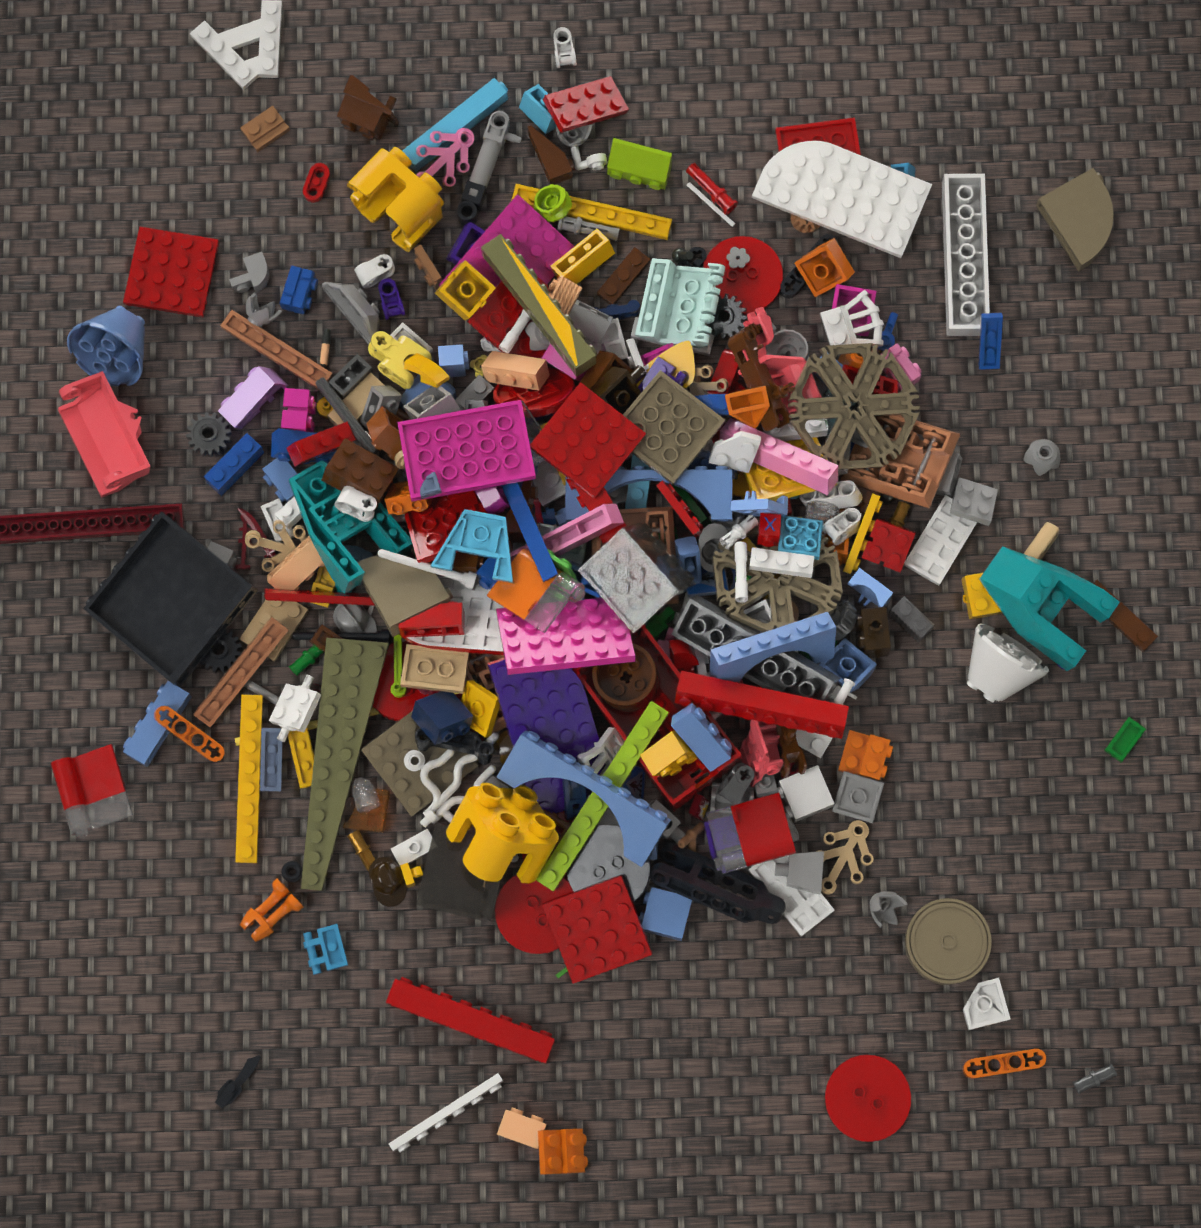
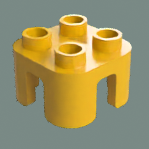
M393 147L390 152L381 148L347 183V187L354 191L350 199L357 210L372 223L377 222L386 212L398 225L391 234L392 241L406 252H410L443 218L441 207L444 205V201L438 195L442 188L428 173L424 172L418 177L408 169L412 162L399 148Z
M481 783L480 786H473L467 790L446 830V835L450 842L460 843L467 830L474 825L476 829L475 836L463 856L465 867L474 876L485 881L498 882L502 879L513 857L521 853L527 854L517 872L521 883H533L536 881L557 844L559 836L555 830V822L544 813L537 802L538 796L532 789L523 785H519L514 789L498 788L490 783Z

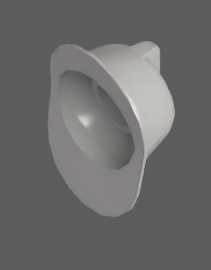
M720 523L706 526L699 537L698 547L700 550L701 566L708 572H714L712 562L714 552H723V550L718 549L720 538L728 533L727 529Z
M339 604L335 608L333 619L341 632L376 633V623L363 605Z

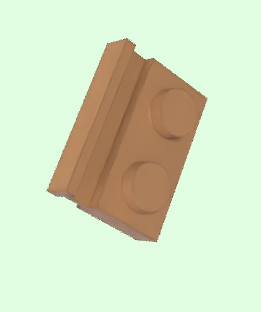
M271 106L240 127L242 133L257 153L290 131L289 126L284 122L274 106Z
M422 245L414 248L416 257L414 262L419 270L423 269L425 272L424 278L430 287L433 285L437 291L442 277Z

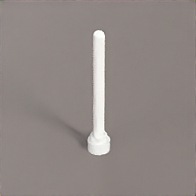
M384 549L378 551V556L461 581L464 587L473 589L477 573L469 571L463 574L453 570L451 572L431 568L430 563H418L417 559Z

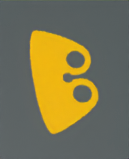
M690 341L678 343L657 356L676 367L672 374L674 377L680 371L688 373L689 379L684 383L683 388L693 383L695 362ZM657 357L648 363L649 369L646 370L647 373ZM644 377L637 383L638 387L641 384Z

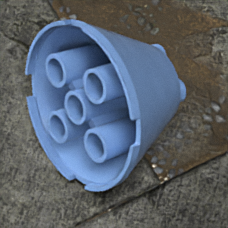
M117 306L115 309L73 327L67 337L68 350L70 353H74L78 359L76 363L90 376L103 371L110 385L118 387L120 384H127V386H131L139 380L143 372L145 321L142 317L134 315L123 306Z

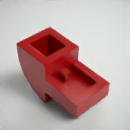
M679 639L669 641L670 659L674 666L679 669L680 674L681 671L694 673V666L699 665L693 647Z

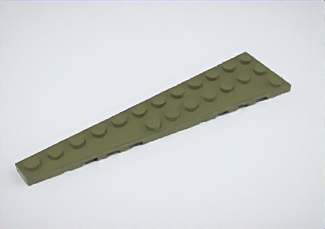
M326 638L301 889L323 891L331 863L330 860L334 852L337 834L340 830V823L357 767L389 643Z

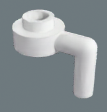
M571 147L574 167L578 171L586 168L601 170L607 164L606 154L604 153L590 155L586 160L581 161L579 147Z

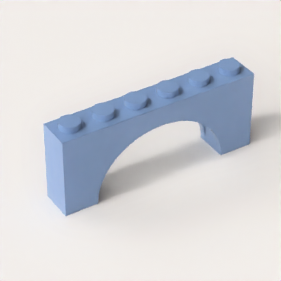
M825 612L711 649L710 677L739 683L753 666L766 658L787 651L806 652L816 664L834 658L836 625L829 613Z

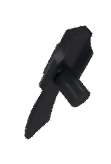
M261 1056L248 1058L235 1081L232 1079L227 1080L218 1091L215 1101L217 1105L223 1109L234 1102L242 1092L241 1085L254 1072Z

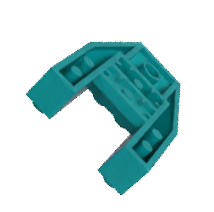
M321 460L290 478L289 483L308 534L333 581L345 594L361 584L365 571L343 546L342 542L365 529L380 549L408 556L413 544L410 537L392 515L388 514L387 509L382 503H380L377 510H374V518L369 522H363L349 514L340 512L335 507V502L341 491L322 481L328 464Z
M1001 547L979 578L1016 633L1066 671L1074 668L1086 652L1084 648L1051 624L1066 601L1070 599L1100 623L1108 619L1120 603L1104 589L1064 568L1006 547Z

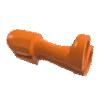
M278 878L272 883L273 892L255 910L250 908L240 923L244 930H247L256 921L260 924L251 934V938L255 942L273 933L272 927L291 911L298 912L304 908L301 902L291 893L284 903L267 919L264 917L270 909L290 893L289 889Z

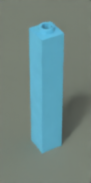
M493 78L402 150L412 162L410 167L417 172L436 157V155L419 157L416 154V148L419 145L447 148L454 143L452 141L433 143L430 140V134L433 131L455 134L460 128L471 129L507 101L508 89L505 84ZM437 133L434 135L436 141L439 140V134ZM422 147V148L420 149V153H421L422 155L425 154V148H424V147Z

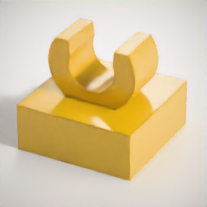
M408 863L400 865L407 887L415 886L414 878L423 876L421 866L410 869Z

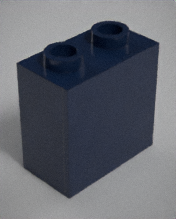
M443 691L415 701L411 715L412 719L435 745L447 742L459 735H465L469 732L473 720L472 713L454 693Z

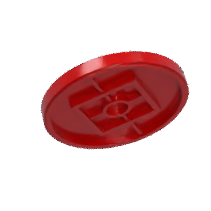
M747 236L726 239L717 244L704 261L703 268H710L708 263L721 264L726 267L724 276H722L723 282L715 287L721 290L720 295L722 298H724L725 294H729V299L732 296H737V302L743 301L741 307L747 308L744 315L751 312L756 313L755 309L760 307L767 308L773 303L780 292V285L783 280V269L780 259L769 245L759 239ZM737 247L739 250L744 248L746 254L750 256V261L745 264L744 268H731L729 266V261L726 257L730 254L731 248Z
M548 368L550 376L540 390L497 384L493 391L494 403L500 404L521 400L525 418L540 417L556 412L574 391L575 383L572 377L561 370Z
M408 641L402 642L403 664L406 644L413 645ZM394 643L389 645L378 689L374 697L373 708L382 716L393 721H399L413 710L415 701L440 691L406 687L407 692L405 696L401 698L393 696L391 686L394 683Z
M517 874L511 877L501 888L495 905L496 923L507 942L521 951L532 954H543L558 949L559 947L542 904L574 892L569 882L563 877L556 890L552 891L537 880L533 883H521Z
M860 1055L846 1060L834 1070L826 1085L825 1106L830 1120L841 1133L857 1141L874 1142L891 1136L903 1125L910 1111L911 1092L906 1077L895 1064L879 1056Z

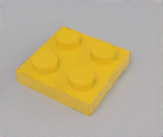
M469 680L466 682L461 702L473 715L470 728L485 738L490 737L500 708L498 697L475 681Z

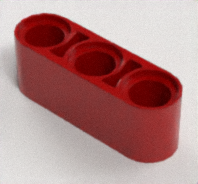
M726 348L723 350L711 382H716L722 378L726 379L729 383L728 389L724 392L708 390V394H730L734 392L740 376L738 374L740 368L737 362L734 361L735 357L732 350ZM719 382V386L724 388V384Z

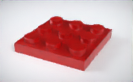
M662 480L656 485L699 541L704 527L670 483L666 485Z

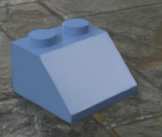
M844 638L834 648V658L823 661L819 665L839 676L841 679L838 683L841 686L844 684V679L853 681L855 686L852 687L851 693L859 689L872 675L877 664Z

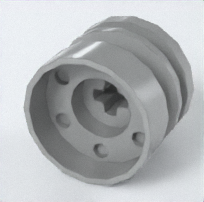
M781 330L774 333L772 342L766 345V355L803 357L807 361L809 358L808 344L800 333L794 330Z

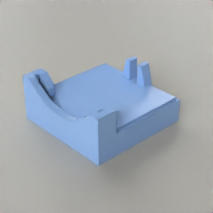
M746 491L744 500L731 501V511L747 516L751 514L753 517H760V513L786 516L788 513V497L781 496L776 502L770 499H757L756 491H752V497H750V492Z
M861 568L857 570L848 582L849 586L861 594L859 603L864 597L867 598L863 605L864 607L870 602H873L879 608L886 607L893 594L892 591Z

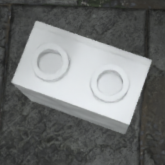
M818 765L807 769L805 774L797 773L778 782V792L781 799L784 798L787 805L784 807L785 811L788 812L794 823L834 806V801Z

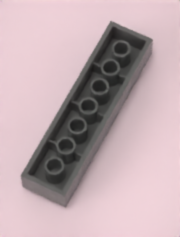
M696 595L689 598L672 635L710 657L711 649L763 632L730 618L729 615L725 614V610ZM795 651L782 652L766 658L753 666L744 675L745 678L762 688L827 702L830 700L841 679L839 676Z

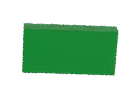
M1128 717L1104 751L1122 763L1146 728Z

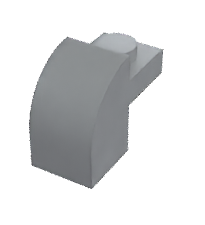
M262 252L243 258L248 273L229 279L234 293L246 292L250 287H254L255 293H259L266 287L269 281V269Z

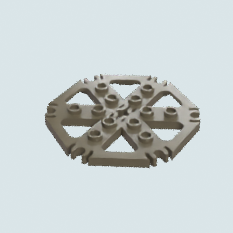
M873 343L828 345L825 348H821L819 351L822 353V358H818L814 353L811 355V358L807 359L796 382L795 390L792 391L788 400L797 401L788 404V407L796 408V414H790L789 418H798V420H791L790 422L809 451L818 457L822 454L821 458L825 460L828 458L834 464L838 462V470L879 468L889 464L886 460V455H890L894 460L897 458V455L901 454L920 413L911 412L920 409V406H913L911 403L912 399H918L919 395L910 396L909 394L917 393L918 391L891 352L887 359H885L888 354L887 349L882 352V355L877 353L879 346L877 344L872 347L871 351L870 348ZM858 353L863 357V362L853 384L836 361V356L839 354ZM884 368L890 369L902 387L900 393L872 395ZM813 372L818 373L834 397L804 398L802 390L809 375ZM851 401L852 403H858L857 412L856 410H850ZM874 416H903L905 422L896 441H890ZM836 419L823 446H818L805 429L806 421ZM855 429L871 451V457L868 460L848 461L844 458V453Z
M758 526L749 531L746 537L754 533L758 534ZM822 534L819 560L814 559L813 567L820 563L829 565L832 582L830 586L807 577L781 574L778 579H775L774 575L777 573L749 570L751 552L747 551L746 574L752 578L747 580L748 601L739 603L735 600V588L731 591H727L724 588L722 573L726 567L736 570L734 544L729 549H725V546L723 547L719 542L718 549L723 550V552L715 551L712 558L717 602L719 601L720 607L725 604L730 606L725 611V614L729 615L730 618L761 632L797 622L793 617L791 594L818 607V611L809 617L828 612L830 615L837 607V603L833 602L832 599L840 601L843 593L837 550L834 552V545L829 548L824 546L828 543L829 539ZM763 546V549L778 551V546ZM769 595L771 621L769 623H763L745 615L744 609Z

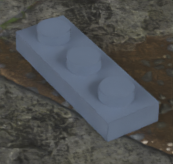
M282 728L261 729L260 791H281L282 741L278 740L277 737Z

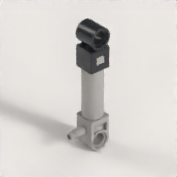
M496 111L489 118L483 135V144L470 180L466 182L461 196L462 203L457 207L458 221L463 226L469 222L473 224L477 222V210L480 211L482 208L489 180L500 150H503L505 141L521 143V137L509 133V117L503 111ZM499 121L505 123L503 126L500 127L495 125V123ZM466 211L472 212V215L469 217H465L462 214Z

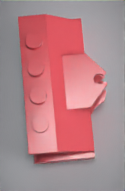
M103 371L67 384L59 390L62 400L78 397L73 402L60 406L58 412L101 498L118 492L136 479L149 474L151 466L137 440L142 433L139 425L141 416L135 419L136 416L133 413L137 414L138 410L117 400Z

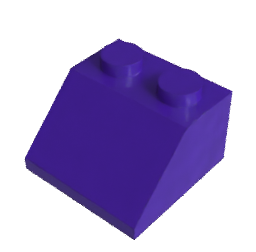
M471 222L465 224L446 259L456 265L485 231Z

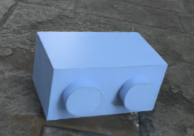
M463 344L438 346L439 366L450 377L466 376V369H469L468 351L463 349Z

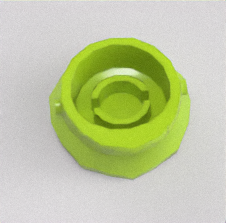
M554 184L540 189L534 200V210L547 222H555L566 217L572 207V201L568 192L563 187Z

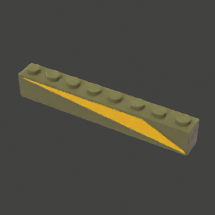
M499 234L481 246L483 258L575 376H579L597 364L595 348L584 341L585 336L581 330L574 328L570 316L563 314L560 310L561 306L555 298L552 300L547 287L543 283L540 284L538 282V277L532 268L528 269L523 256L520 253L516 254L513 250L512 242Z

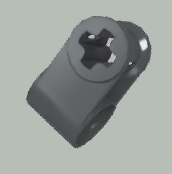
M744 763L735 764L726 779L720 784L717 794L734 805L738 804L754 778L753 769ZM741 770L746 773L745 776L739 774Z

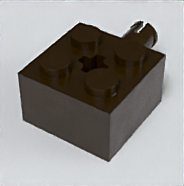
M637 365L631 373L627 369L612 367L590 390L623 415L641 394L637 383L646 376L647 372H644L645 369L640 365Z
M887 608L861 609L855 623L856 633L860 632L859 640L857 641L858 649L869 658L888 656L891 643Z

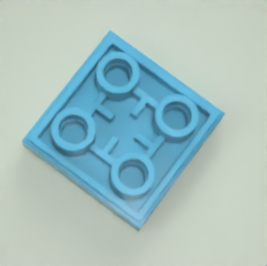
M782 516L778 551L814 556L815 560H819L823 520Z

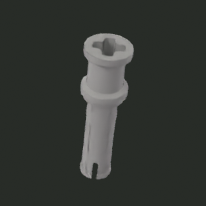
M566 216L559 220L557 231L565 230L574 232V235L580 233L591 234L594 231L593 229H598L607 239L618 240L620 228L582 221L581 217L576 219Z

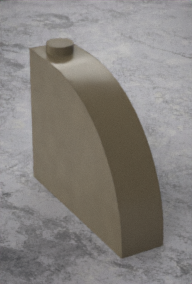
M1092 168L1042 196L1036 204L1041 215L1078 271L1090 265L1099 256L1110 236L1113 225L1111 197L1104 185L1103 177Z
M379 556L369 557L357 562L365 571L362 584L392 637L400 634V623L441 603H448L453 598L448 587L444 588L434 573Z

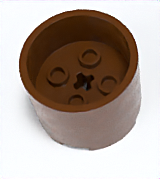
M634 643L632 644L635 662L593 666L592 671L594 686L602 699L609 706L621 712H635L648 706L655 697L660 685L659 672L652 657L644 648ZM628 674L629 677L632 678L629 679L630 683L626 684V682L622 680H624L625 675Z

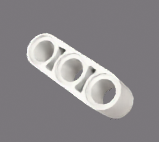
M851 480L837 482V485L833 487L828 495L819 491L799 495L800 500L810 512L854 507L860 504L863 498L861 492Z

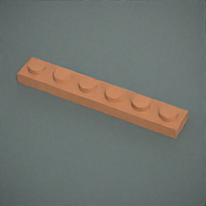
M233 310L230 311L220 325L223 330L318 389L316 386L317 380L324 377L329 382L333 377V373L259 326L252 324L248 319Z
M271 616L193 715L211 727L288 632V628Z

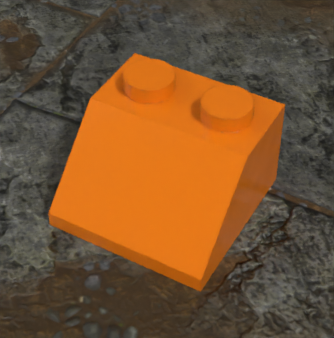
M835 238L816 247L794 263L814 297L834 288L836 284L847 281L855 273Z

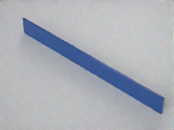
M519 483L501 485L543 582L558 575Z

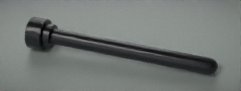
M382 629L377 631V633L334 632L343 639L377 641L391 644V633L388 629ZM293 632L291 637L293 640H311L315 632Z

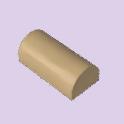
M1046 522L1024 554L1041 560L1058 537L1059 528Z

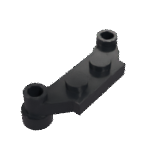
M421 728L415 732L417 748L423 752L432 746L475 755L482 765L489 764L494 754L493 745L490 742L482 741L480 734L477 732L469 731L465 735H459L437 745L430 740Z

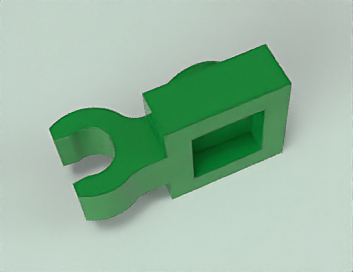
M667 607L659 616L654 612L648 617L649 624L646 628L655 640L668 630L669 627L666 623L674 619L675 612L670 607Z

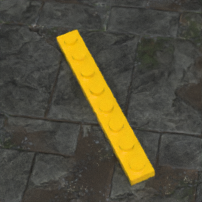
M241 695L236 863H257L263 695Z

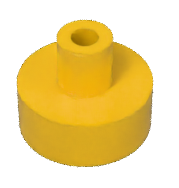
M325 397L321 398L317 403L319 415L329 419L328 414L333 410V407Z

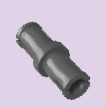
M1110 1063L1095 1072L1093 1070L1090 1071L1089 1075L1072 1083L1077 1093L1081 1094L1094 1086H1101L1100 1083L1116 1077L1117 1073Z

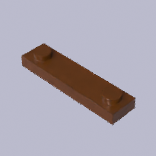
M1096 580V581L1093 583L1094 585H1096V586H1098V587L1104 589L1106 592H1108L1110 595H1112L1114 598H1116V597H1115L1106 587H1104L1098 580ZM1118 600L1120 603L1107 620L1140 651L1144 652L1158 636Z

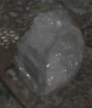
M811 501L807 502L805 518L823 520L824 525L826 521L839 514L838 507L832 503Z
M365 778L355 779L352 785V795L357 811L360 813L367 812L380 806L374 785Z

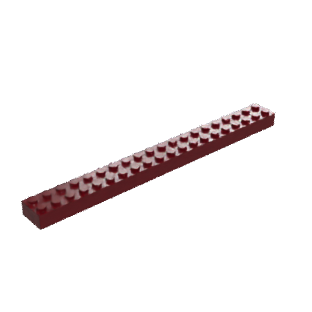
M181 503L0 516V544L140 535L144 530L148 529L153 517L160 514V512L165 513L184 528V507Z

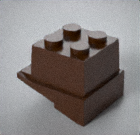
M350 75L343 91L345 96L337 114L338 119L341 121L340 124L349 132L355 133V131L362 133V136L368 140L373 141L374 138L380 140L389 122L397 126L399 124L392 112L397 99L389 96L386 105H384L369 93L370 89L355 76Z

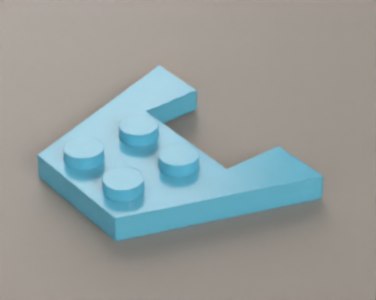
M464 509L432 562L431 568L452 572L456 551L496 559L492 579L513 583L506 517Z

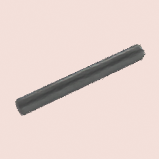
M324 377L317 380V388L342 421H348L353 435L361 446L369 452L377 454L379 450L372 445L371 438Z

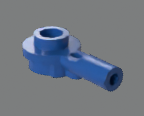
M890 313L885 330L882 331L883 346L877 348L881 351L888 350L895 343L892 331L898 318L897 313Z

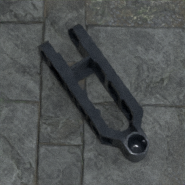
M665 843L659 855L664 861L674 865L675 868L664 863H657L650 872V879L656 885L743 923L758 920L775 924L780 922L786 909L784 900L770 893L763 881L685 847L680 848L676 843ZM699 876V877H702V878H704V879H706V880H708V881H711V882L714 883V885H712V884H710V883H708V882H706V881H703V880H701V879H699V878H697V877ZM725 876L731 877L733 880H729ZM717 885H720V886H722V887H725V888H727V889L733 891V893H731V892H729V891H726V890H724V889H722V888H719V887H717ZM737 893H738V894H741V895H743V896H745V897H747V898H750V899H752V900L749 901V900H747V899H745V898H742V897H740V896H738V895H735V894H737ZM716 899H720L724 903L718 902Z

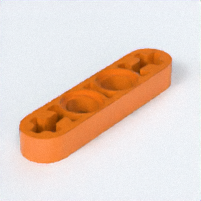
M160 706L155 710L154 719L158 724L207 760L217 762L223 758L224 748L168 706ZM167 710V716L171 719L174 718V715L177 717L170 727L167 726L170 721L167 719L160 720V711L164 712ZM180 721L186 724V731L182 734L177 733L175 730V725ZM195 734H200L203 737V743L200 746H195L192 743V737ZM208 740L211 742L208 744L209 747L213 749L218 748V757H211V752L208 749H205L204 752L201 751L206 746Z
M1030 1049L974 1058L964 1063L963 1073L966 1077L975 1079L1037 1069L1045 1064L1046 1055L1040 1049ZM1034 1053L1037 1056H1041L1042 1060L1038 1061L1039 1065H1036L1035 1061L1027 1062L1029 1067H1025L1023 1054H1026V1058L1033 1057ZM1012 1056L1020 1058L1021 1065L1018 1068L1010 1066L1009 1059ZM992 1059L997 1060L1000 1064V1068L996 1072L988 1068V1063ZM984 1060L986 1074H983V1069L975 1071V1075H972V1072L967 1070L971 1065L970 1063H973L974 1066H981L982 1063L980 1061Z

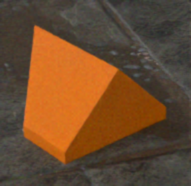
M766 386L745 389L725 395L729 415L755 429L770 407Z

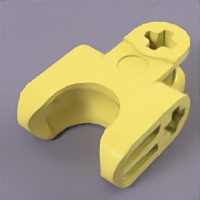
M378 331L373 334L368 346L369 354L380 361L378 365L379 371L404 389H410L414 384L413 375L404 369V361L416 353L432 361L431 353L407 336H400L398 340H395L386 332Z

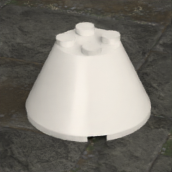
M978 624L975 629L967 684L975 690H981L987 700L991 702L995 700L1003 701L1046 676L1049 672L1047 666L1043 668L1040 665L1042 660L1020 642L1005 633L1000 636L993 632L994 627Z

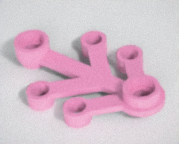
M460 128L455 134L442 133L440 131H433L430 134V140L433 143H440L442 141L454 142L449 148L428 147L426 145H419L416 148V154L419 157H426L428 155L440 156L425 171L429 175L433 176L446 163V175L443 177L442 182L447 187H452L456 183L454 160L455 153L459 149L460 161L456 164V169L460 173L469 171L468 147L474 142V134L468 128ZM436 133L439 134L438 141L434 139ZM463 134L466 136V141L464 142L461 140ZM422 147L425 148V154H424V155H422V154L420 153V149H421ZM462 163H464L466 166L464 170H461L460 165ZM419 172L416 175L420 177L424 172ZM448 177L452 179L451 184H447L446 180Z

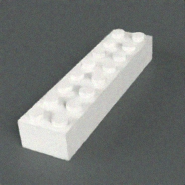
M944 174L942 180L946 333L947 336H980L981 314L990 313L985 174Z

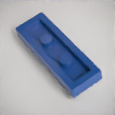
M1002 313L981 314L979 370L1000 369Z

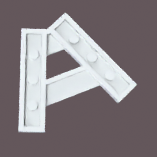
M262 0L261 19L217 34L206 21H203L190 33L191 37L243 90L259 77H279L282 1ZM259 41V56L244 61L234 51Z

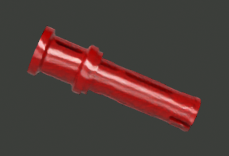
M696 163L691 164L687 168L686 173L711 196V201L714 204L717 203L724 210L723 213L725 215L730 214L737 207L738 201L733 200L724 188L717 186Z

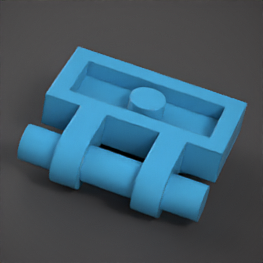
M338 924L317 929L319 938L313 939L311 932L303 934L305 940L303 945L304 949H307L309 956L308 964L312 968L313 975L322 973L320 965L324 963L326 964L327 971L349 966ZM321 945L322 957H317L315 946Z

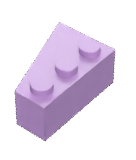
M260 366L254 367L248 373L249 377L235 387L233 395L227 397L221 403L222 407L218 412L234 428L242 429L260 412L259 409L267 400L271 402L275 399L272 395L281 387L285 389L289 386L273 369Z

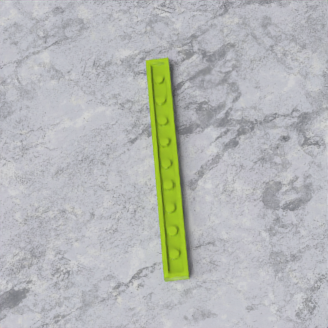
M651 701L603 776L611 779L612 784L622 787L640 760V754L647 749L670 712ZM593 791L536 879L552 891L556 890L609 808Z

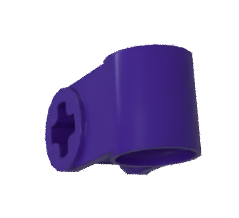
M389 278L383 279L378 287L385 319L389 320V317L400 314L404 316V307L395 281ZM390 286L393 288V291L387 294L383 292V289Z

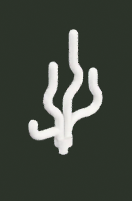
M494 732L485 741L493 745L498 740L499 734ZM447 749L438 759L431 760L422 767L420 772L421 782L433 794V802L423 812L425 817L420 821L425 828L431 822L435 825L442 816L449 823L451 822L454 815L449 809L456 804H460L464 796H454L450 799L449 797L461 785L462 768L464 765L478 759L475 755L468 754L457 761L453 771V782L442 794L439 788L430 780L428 774L430 770L444 765L454 755L455 751ZM490 765L476 779L473 786H480L481 783H485L496 771V767Z

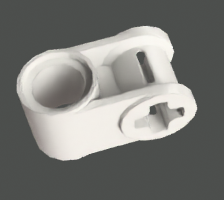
M560 27L554 32L556 67L560 68V66L570 64L577 66L571 32L565 27ZM562 36L567 38L565 42H560L557 39Z
M382 254L358 265L354 271L363 288H370L383 279L391 277L395 272V266L389 255ZM386 263L388 267L384 268L382 265Z
M344 486L335 502V507L340 512L349 514L363 522H369L374 518V510L377 506V501L374 497L351 486Z
M848 508L826 521L822 526V532L824 534L827 533L833 539L834 545H839L858 532L861 513L855 508Z

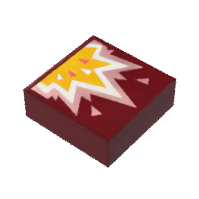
M696 794L689 814L695 819L703 821L710 801Z

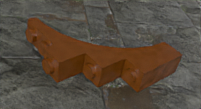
M533 480L523 481L521 490L540 531V523H537L535 518L534 499L538 497V487L534 485ZM510 509L505 517L507 519L510 553H512L513 542L526 543L512 509ZM458 552L456 553L452 570L463 574L469 571L477 573L488 557Z

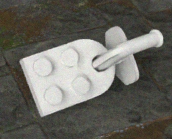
M844 679L843 686L841 687L837 684L828 702L843 705L847 696L856 700L857 696L850 693L855 683L849 679ZM798 729L796 732L798 745L819 758L822 757L832 740L831 737L822 734L808 733Z

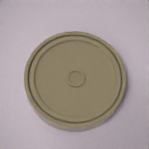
M938 899L924 905L912 917L905 933L906 955L912 967L923 978L940 985H956L971 979L984 967L991 952V933L985 918L972 905L958 899Z

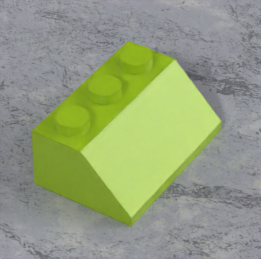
M613 138L607 174L617 180L623 178L636 185L645 184L654 190H665L672 168V153Z

